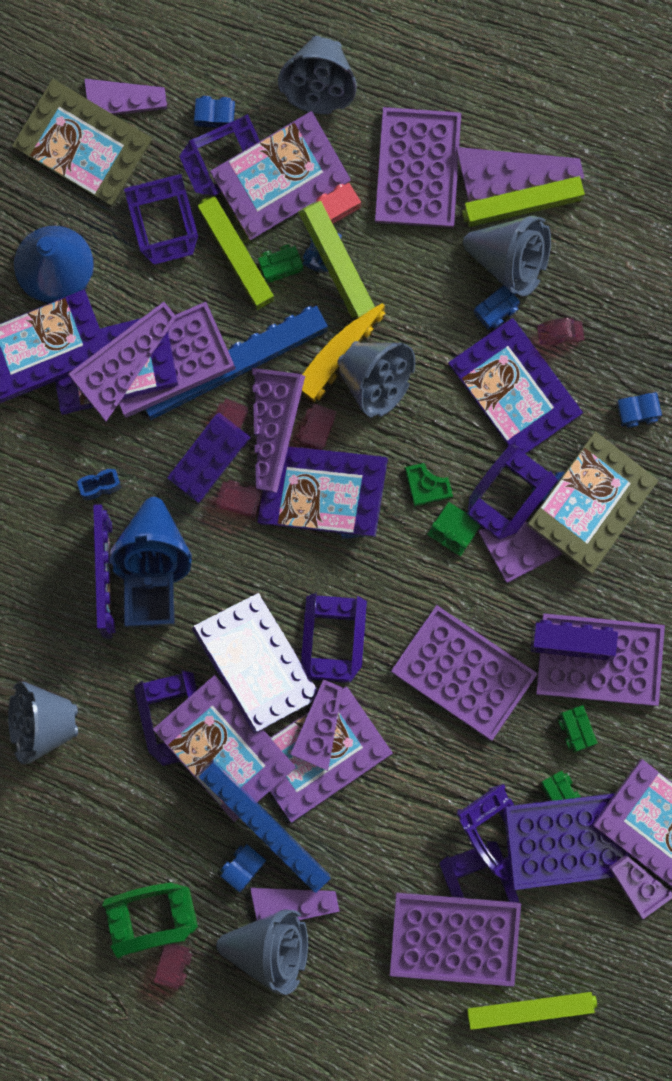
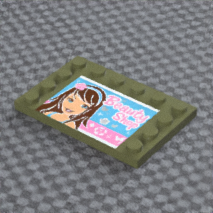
M52 79L12 146L113 207L152 143L153 138Z
M595 431L526 526L590 575L597 568L658 480Z

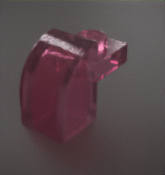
M560 318L537 325L540 345L555 346L565 341L578 343L585 341L582 321H574L573 318Z

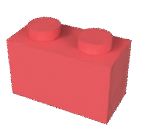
M350 183L340 184L334 188L332 193L328 195L325 193L316 199L322 202L333 224L361 208V201Z

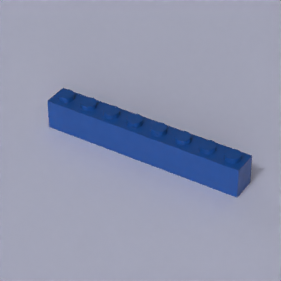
M214 759L199 772L198 777L315 893L330 880L329 873Z

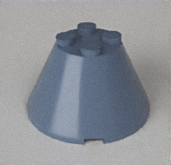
M313 36L308 43L289 59L281 68L278 77L279 90L287 96L289 103L303 111H312L316 114L332 113V110L339 108L343 110L354 100L357 90L356 79L342 51L341 43L321 38L320 36Z
M354 341L346 353L339 357L337 364L340 366L339 372L362 412L369 417L375 415L383 416L400 402L408 390L410 384L407 382L410 373H414L415 355L412 348L404 343H360Z
M24 681L17 682L14 685L13 689H16L14 696H10L8 724L11 744H15L18 751L14 754L21 764H30L70 741L73 737H77L78 727L75 725V716H77L78 710L76 704H72L66 698Z

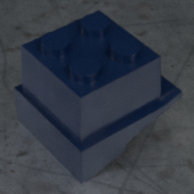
M173 573L124 575V620L126 628L175 626Z

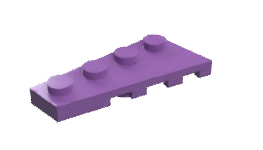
M85 79L87 99L113 115L167 109L164 87Z
M323 679L291 752L292 756L328 771L342 687Z
M250 888L257 920L284 909L298 911L301 914L298 917L299 920L340 912L335 891H318L315 893L313 890Z

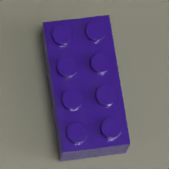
M218 413L167 478L199 503L210 492L251 437L221 413Z
M540 620V623L536 622L533 627L530 652L612 661L616 657L618 632L613 631L611 627H601V630L593 629L592 625L582 624L581 627H572V623L560 622V625H554L552 621Z

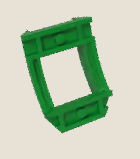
M164 883L131 890L105 899L102 905L106 910L113 944L110 947L118 959L131 953L134 954L158 946L183 943L188 935L198 928L189 887L174 883ZM168 894L176 929L150 933L134 938L127 903Z

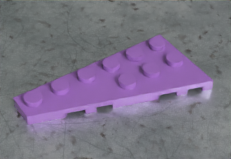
M456 147L468 202L580 176L581 179L584 178L580 158Z
M165 302L161 303L68 374L105 422H107L176 320L175 314Z
M252 368V375L255 376V384L253 385V392L255 393V404L253 405L254 435H257V445H255V452L257 453V464L255 465L256 488L262 491L277 493L305 376L296 373Z
M528 522L523 524L517 534L509 535L501 540L495 538L485 529L478 530L506 584L562 555L559 550L526 526Z

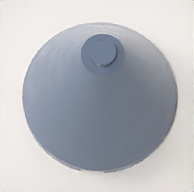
M528 216L472 231L464 237L463 246L475 260L510 292L520 296H527L540 283V280L536 279L540 270H546L551 249V233L549 226L543 224L545 219L537 216Z
M284 909L222 935L217 941L216 948L221 956L272 992L287 995L292 993L300 983V980H296L298 972L305 970L308 955L307 928L305 922L299 921L298 917L301 914L298 911Z

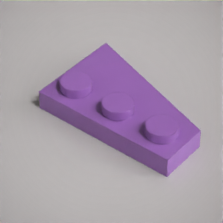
M624 856L609 867L641 919L646 918L672 899L671 891L666 889L629 857Z

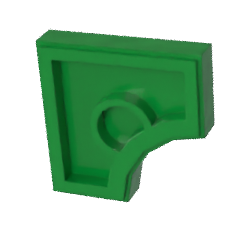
M425 463L405 467L414 507L453 498L448 477L440 478L433 475L427 470Z

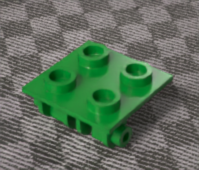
M448 502L427 535L461 557L479 530L480 525L468 517L466 512Z

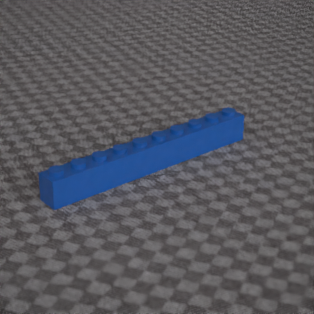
M306 307L301 311V314L295 317L291 315L285 318L283 323L279 325L273 324L267 327L265 332L251 335L248 337V341L242 344L241 342L233 344L228 352L236 368L235 370L145 409L150 420L327 332L328 326L318 307Z

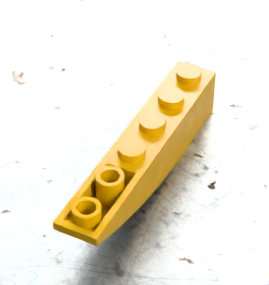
M383 303L346 326L317 354L302 374L305 376L301 395L312 403L324 396L326 386L328 384L332 385L338 377L336 373L340 368L337 364L339 357L346 353L354 341L361 342L364 337L368 338L374 330L372 326L376 321L379 323L384 318L386 313L384 312L385 305Z

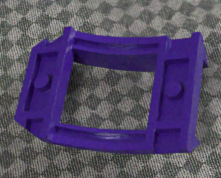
M248 114L190 140L180 154V160L196 193L208 195L221 193L217 184L213 183L198 148L231 133H235L242 151L260 142Z
M182 174L124 188L140 251L153 264L193 255L198 233ZM177 196L187 235L149 245L139 205Z
M512 444L496 460L469 497L467 516L498 540L507 538V536L515 533L517 534L535 508L548 494L549 490L558 482L551 471L545 470L519 450V446ZM505 466L535 488L511 522L481 500L483 494Z
M317 592L306 596L301 664L311 680L323 681L324 679L326 681L351 683L357 672L362 668L366 600L357 596V599L317 596ZM315 617L355 620L352 661L312 658Z
M182 671L183 674L146 683L141 681L134 686L148 751L162 766L181 761L165 743L157 744L148 704L186 695L189 698L197 691L192 672Z
M500 784L489 788V792L464 809H458L457 815L468 839L480 858L495 875L510 883L509 856L498 863L488 851L476 830L477 826L497 812H499L505 822L503 806L514 805L504 790L506 788L505 784Z
M487 841V844H485L486 848L498 863L501 862L503 856L497 841ZM475 849L450 858L447 856L439 862L451 896L456 898H464L457 878L488 867ZM500 878L508 902L520 903L516 890H512L511 882H506Z

